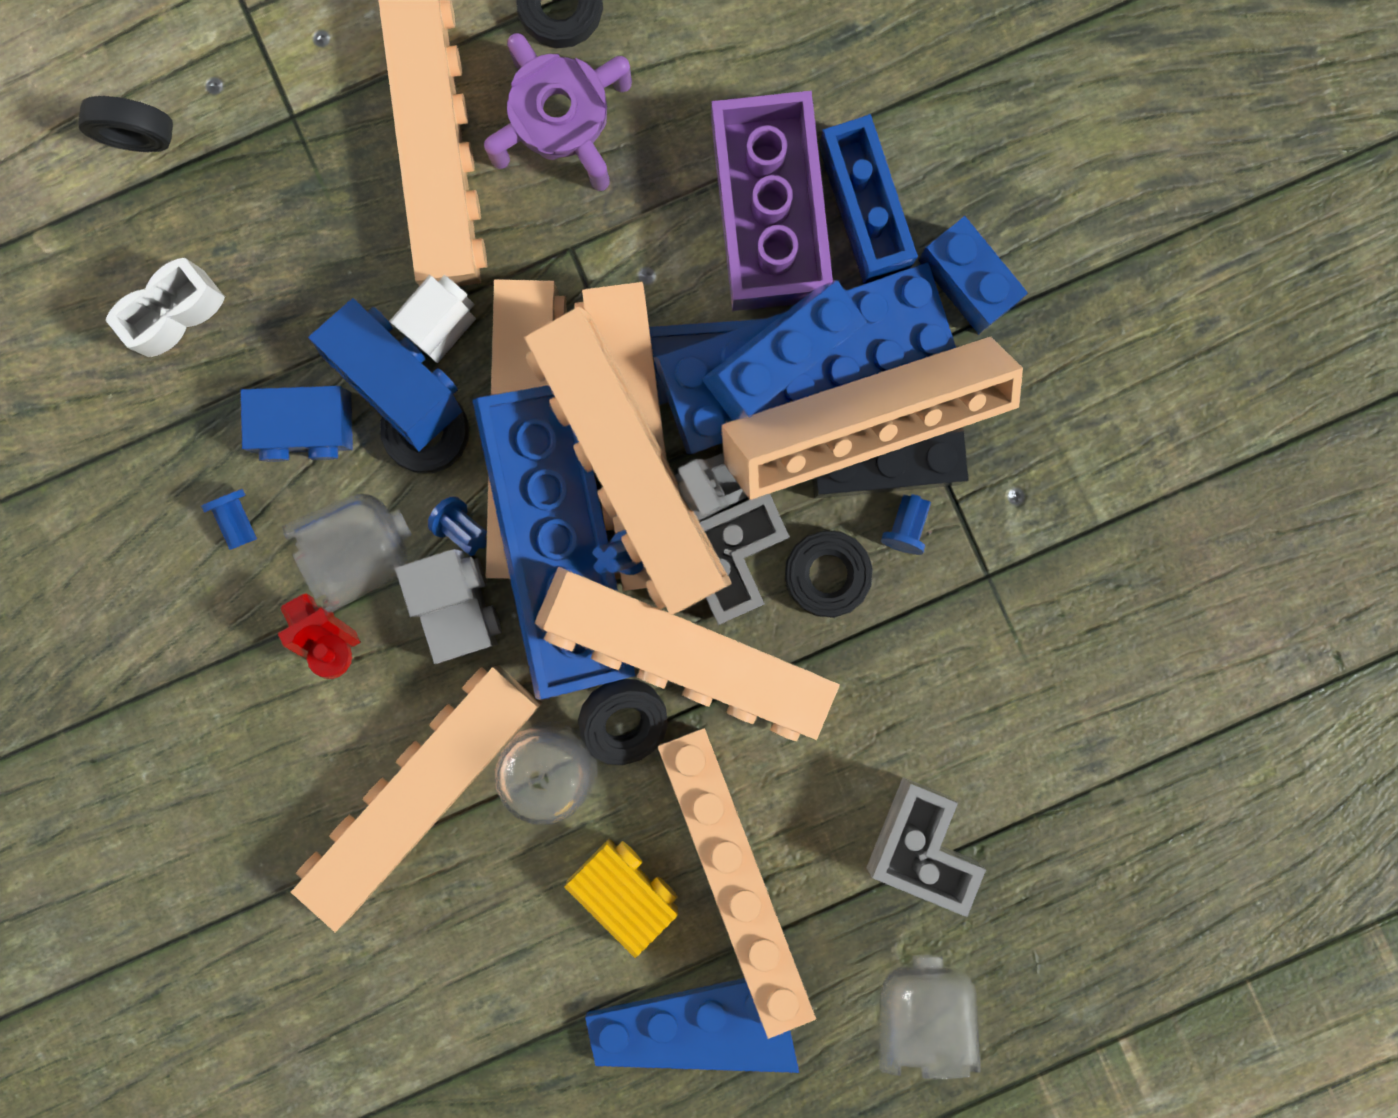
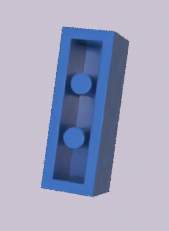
M871 114L823 129L819 150L863 284L910 269L918 255Z
M835 280L813 290L703 377L702 381L731 420L750 417L865 325L867 321L839 281Z
M352 298L308 338L322 358L419 452L462 413L453 396L458 389L439 368L431 373L422 364L425 357L408 338L404 337L399 342L389 333L393 329L392 325L375 307H371L366 311Z

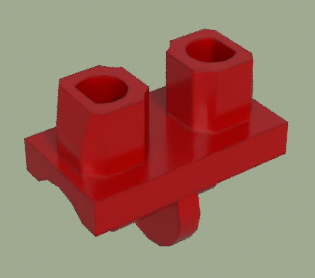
M307 593L301 594L280 608L289 626L278 633L284 647L306 659L311 671L323 679L340 677L348 670L352 660L350 647L361 643L354 629L336 618L328 607L318 608L314 598Z

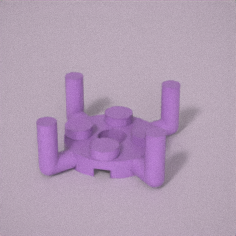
M512 34L508 38L507 45L513 63L519 70L511 83L512 87L507 101V113L510 123L487 137L484 142V148L492 165L498 169L507 167L510 162L507 149L521 141L530 150L546 159L555 160L576 154L588 172L591 186L597 191L605 190L610 183L607 166L593 143L607 123V100L604 88L612 83L619 92H626L631 88L632 79L629 61L623 56H616L593 70L587 63L577 58L574 60L559 57V54H545L537 57L522 34ZM561 94L571 101V107L565 115L551 117L543 111L545 101L552 95Z

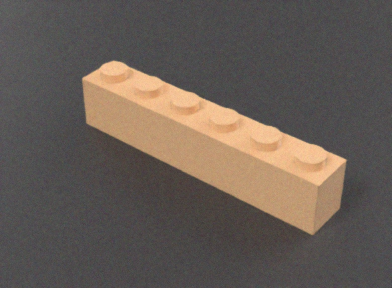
M378 0L415 281L420 286L429 275L437 281L445 275L458 286L481 283L480 268H487V256L483 238L475 239L473 220L481 219V211L477 191L469 190L467 172H474L475 168L470 142H463L460 125L468 124V113L464 94H456L454 77L462 76V69L457 45L450 46L448 29L455 28L452 1Z
M494 279L491 395L549 385L546 379L539 381L530 368L525 355L531 352V349L524 337L566 314V296H558V289L554 281ZM488 479L486 578L510 579L490 480Z
M643 282L583 289V302L575 303V308H582L592 317L666 458ZM602 505L605 530H615V534L625 530L618 515L611 518ZM646 569L635 575H626L620 571L614 573L616 579H621L623 591L647 588L646 582L651 580Z
M577 307L525 336L524 338L531 349V352L525 355L527 362L538 380L543 381L546 379L555 395V397L549 400L550 405L564 427L569 424L571 425L579 441L573 445L575 453L587 472L594 470L603 488L597 491L600 501L611 518L618 515L627 532V534L622 536L623 544L629 556L636 564L641 561L643 562L651 580L646 582V587L656 606L660 610L666 607L671 616L731 585L732 583L696 514L684 501L678 488L679 482L590 314Z
M991 336L753 414L747 418L722 424L724 465L747 497L752 500L1017 409L1020 403L1023 367Z
M558 567L535 621L537 626L547 631L544 640L569 651H573L576 643L594 650L591 659L616 670L620 669L622 662L640 669L637 674L639 679L664 689L669 680L685 687L682 693L684 697L709 707L713 698L729 705L726 711L727 714L750 724H754L757 716L773 723L770 731L796 742L800 734L817 740L840 684L674 614L670 616L669 612L660 610L657 607L561 567Z
M500 665L492 667L489 672L481 667L466 682L462 689L468 695L456 708L448 704L429 724L435 732L423 745L414 741L397 759L396 764L402 769L393 779L388 782L382 777L363 797L362 800L368 806L358 818L355 819L349 814L333 830L329 836L335 842L323 856L316 851L296 872V875L302 880L291 893L334 932H337L355 914L542 705L539 700Z
M705 728L658 746L665 769L768 1039L816 1020Z

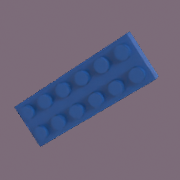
M929 262L847 290L846 293L864 316L867 323L754 414L956 348ZM784 313L653 358L686 454H693L723 443L722 424L735 421L731 420L702 381V378Z
M550 385L479 397L473 400L535 698L539 700L636 676L634 666L622 662L620 669L616 670L592 660L591 656L594 650L576 643L573 651H569L545 641L544 638L547 631L535 624L558 567L618 591L614 573L611 574L609 571L598 573L593 567L598 561L592 554L597 546L608 543L593 470L587 472L575 453L573 445L579 441L571 425L569 424L564 427L556 417L549 402L550 399L555 397Z

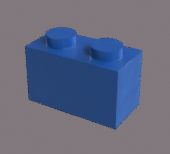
M966 216L930 243L918 259L921 264L929 262L935 282L978 334L982 333L1028 294Z
M341 386L240 389L242 449L259 454V461H289V453L308 452V459L333 460L338 459V451L353 450L351 392Z

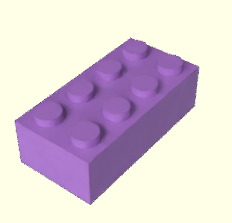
M812 90L712 101L711 123L732 311L795 305L817 287L833 282Z

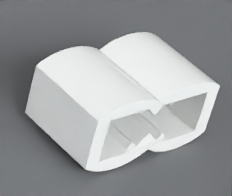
M180 258L165 264L157 270L149 280L146 289L134 291L120 299L108 313L106 321L127 348L147 357H154L165 353L175 346L184 335L187 327L198 325L212 317L222 305L225 296L203 269L186 258Z
M429 275L392 317L390 322L436 363H439L476 320L469 312L475 304L447 276L443 275L437 281Z

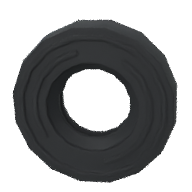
M516 0L517 14L526 32L540 44L556 49L574 47L587 40L598 27L603 12V0H578L577 9L572 16L556 20L543 12L541 8L542 0Z
M112 96L88 97L82 101L80 106L79 130L85 136L97 142L137 152H161L169 148L172 138L173 120L168 114L156 107L139 101Z
M457 401L462 413L443 429L441 440L435 446L421 449L419 452L382 417L381 440L387 454L399 466L415 473H437L451 467L463 454L469 440V421L462 405Z
M822 530L807 535L793 547L786 561L784 579L789 595L801 609L814 616L835 618L851 613L864 602L872 586L873 568L868 552L857 539L841 531ZM823 555H834L840 558L847 569V580L844 586L833 593H823L817 590L810 580V568L813 562Z
M622 679L603 684L589 695L581 707L578 725L583 744L596 759L611 765H627L640 761L655 751L665 737L668 719L666 706L651 686L636 679ZM624 708H633L640 712L641 719L639 725L630 733L621 736H613L607 733L605 728L606 722L616 711Z

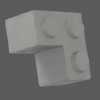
M770 493L748 500L700 522L732 583L706 597L718 625L764 605L744 559L789 538V534Z
M452 549L395 568L410 617H420L434 664L498 645L495 635L502 633L501 624L495 607L493 605L486 607L480 588L487 586V581L479 558L472 559L465 551Z
M903 777L866 869L875 880L967 917L986 869L975 859L941 846L958 803L946 794Z

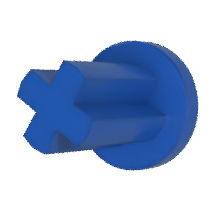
M243 489L201 506L204 513L212 510L230 550L257 539L239 498L246 496Z
M903 494L892 531L884 532L881 542L892 549L904 553L922 555L925 544L919 540L931 502L921 499V496L911 494V496Z
M455 496L446 498L431 512L428 519L429 530L440 538L448 536L468 555H475L478 548L484 549L487 546V539L485 538L487 531L467 515L468 508L464 501Z
M626 530L615 534L610 543L597 546L592 554L598 561L593 567L598 573L609 571L613 574L620 571L626 575H635L646 569L642 561L636 564L629 556L622 541V536L627 534Z

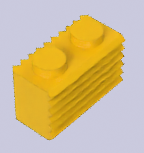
M608 839L567 880L564 888L636 958L678 916V907L674 903L678 896L660 877L657 876L651 881L642 872L639 866L643 861L628 844L622 841L616 846L611 839Z

